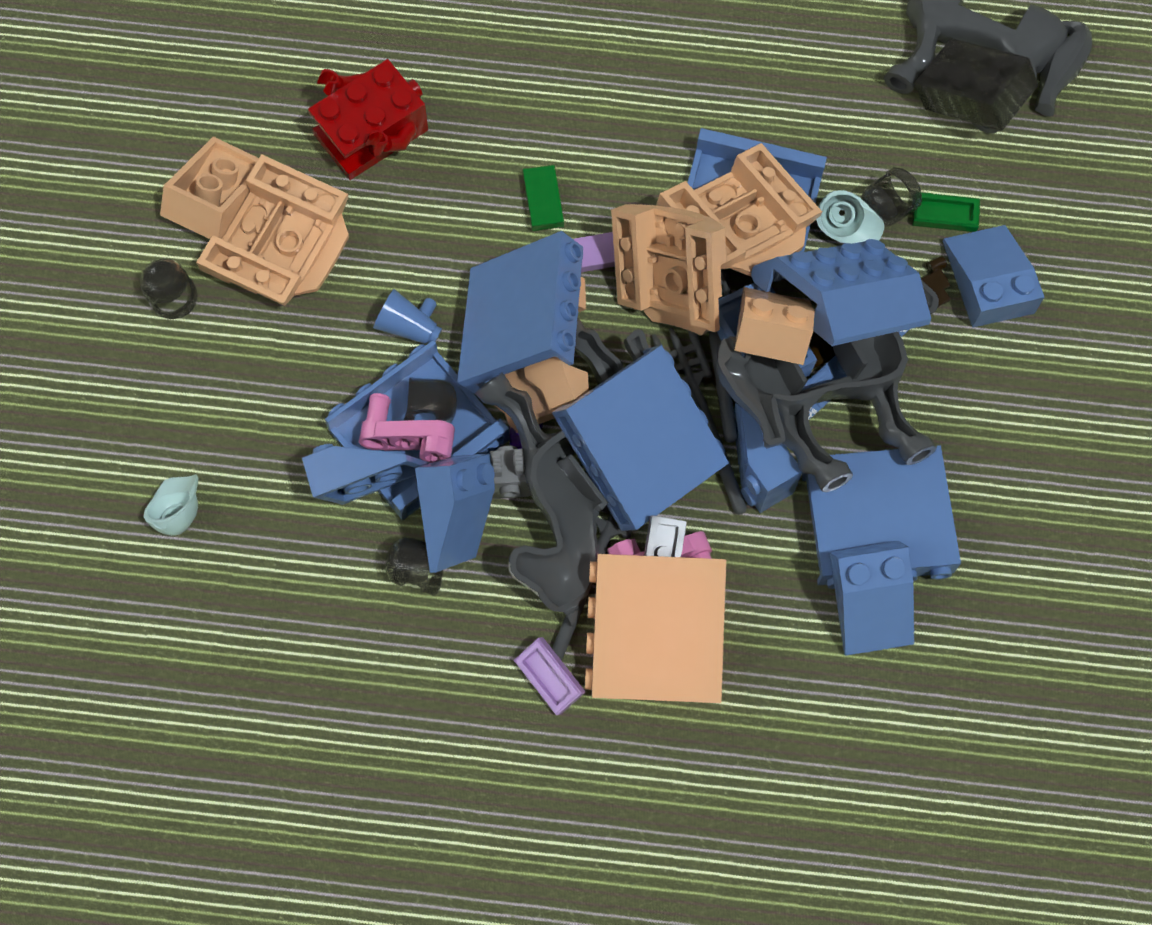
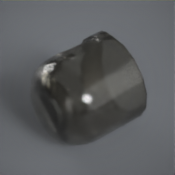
M893 167L886 174L867 186L862 193L861 199L883 220L884 227H888L921 206L922 194L916 178L911 173L902 168ZM892 175L900 179L907 187L913 199L911 206L906 204L896 193L891 182Z
M162 258L152 261L142 270L140 289L158 316L167 319H179L188 315L193 310L198 297L197 289L181 264L172 259ZM189 282L191 295L183 307L167 312L157 306L156 303H169L179 298L186 290L187 283Z
M409 377L408 405L403 421L414 420L418 413H432L436 416V420L452 423L457 410V395L453 385L442 379Z
M401 537L391 545L385 563L386 573L390 581L399 586H404L406 582L413 583L419 586L420 591L424 594L432 596L438 594L441 588L443 570L433 573L428 584L429 563L425 540L414 537Z

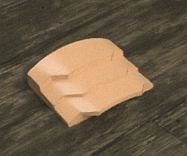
M762 143L738 154L731 172L695 190L684 181L660 193L656 206L696 212L721 223L725 227L726 261L721 263V269L731 268L748 276H751L752 268L757 264L776 257L800 252L804 247L806 227L822 214L821 209Z
M261 154L246 179L250 191L249 195L223 238L220 239L212 235L196 263L201 271L228 284L230 282L248 291L255 294L258 293L285 306L296 295L318 291L334 267L349 238L342 216L349 196L348 193Z
M625 204L611 209L617 304L640 311L643 310L652 322L680 327L700 336L705 335L708 331H719L718 298L722 297L721 263L726 261L725 227L708 216L679 208Z
M581 277L578 313L586 310L585 278ZM556 356L504 374L513 388L527 391L531 397L533 411L538 424L554 419L553 411L562 405L573 403L589 392L588 372L569 366ZM505 413L510 428L512 427L518 433L512 418Z

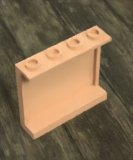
M597 554V562L590 561L589 583H596L595 597L588 598V618L595 619L594 633L587 632L586 654H593V668H586L585 690H592V698L721 703L726 559Z

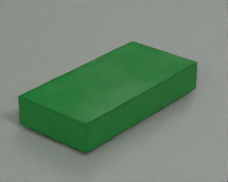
M555 165L523 169L532 231L564 227Z
M916 192L913 201L912 226L975 232L979 228L980 199Z

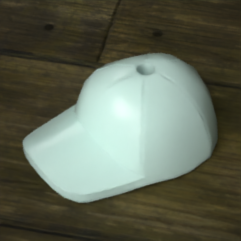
M845 190L832 191L822 199L818 206L822 211L821 216L816 219L818 226L827 236L844 244L863 242L868 239L879 241L883 234L884 222L882 218L865 201L852 192ZM844 210L845 214L840 215L839 211Z
M197 474L188 477H173L163 481L145 508L143 516L153 529L170 536L180 535L188 529L195 519L198 510L196 491L199 478Z

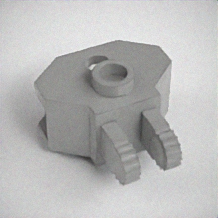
M502 446L497 451H490L491 463L495 472V490L492 499L531 496L525 479L523 450L517 449L515 446Z

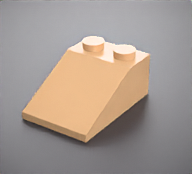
M213 136L164 184L160 216L208 239H211L212 235L222 239L250 193L246 179L259 158Z
M743 287L734 351L804 365L814 326L815 311L810 300Z

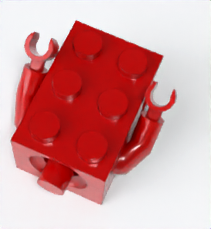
M386 59L366 73L350 76L338 75L330 69L322 70L317 84H325L323 91L328 96L308 108L309 114L318 124L312 130L314 136L349 180H352L395 151H404L411 141L428 131L426 106L420 98L423 96L420 86L414 79L407 82L389 59Z

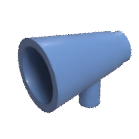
M395 289L388 296L373 326V329L423 344L430 343L432 340L436 342L442 330L430 319L437 306L433 299L426 298L420 309H418Z

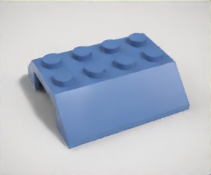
M875 239L852 244L845 243L841 246L819 248L818 250L808 252H795L791 255L770 259L752 268L751 276L754 283L765 292L770 291L772 282L786 279L817 304L814 314L813 331L831 346L929 325L931 322V315L919 272L909 266L904 258L896 256L885 248L884 243Z

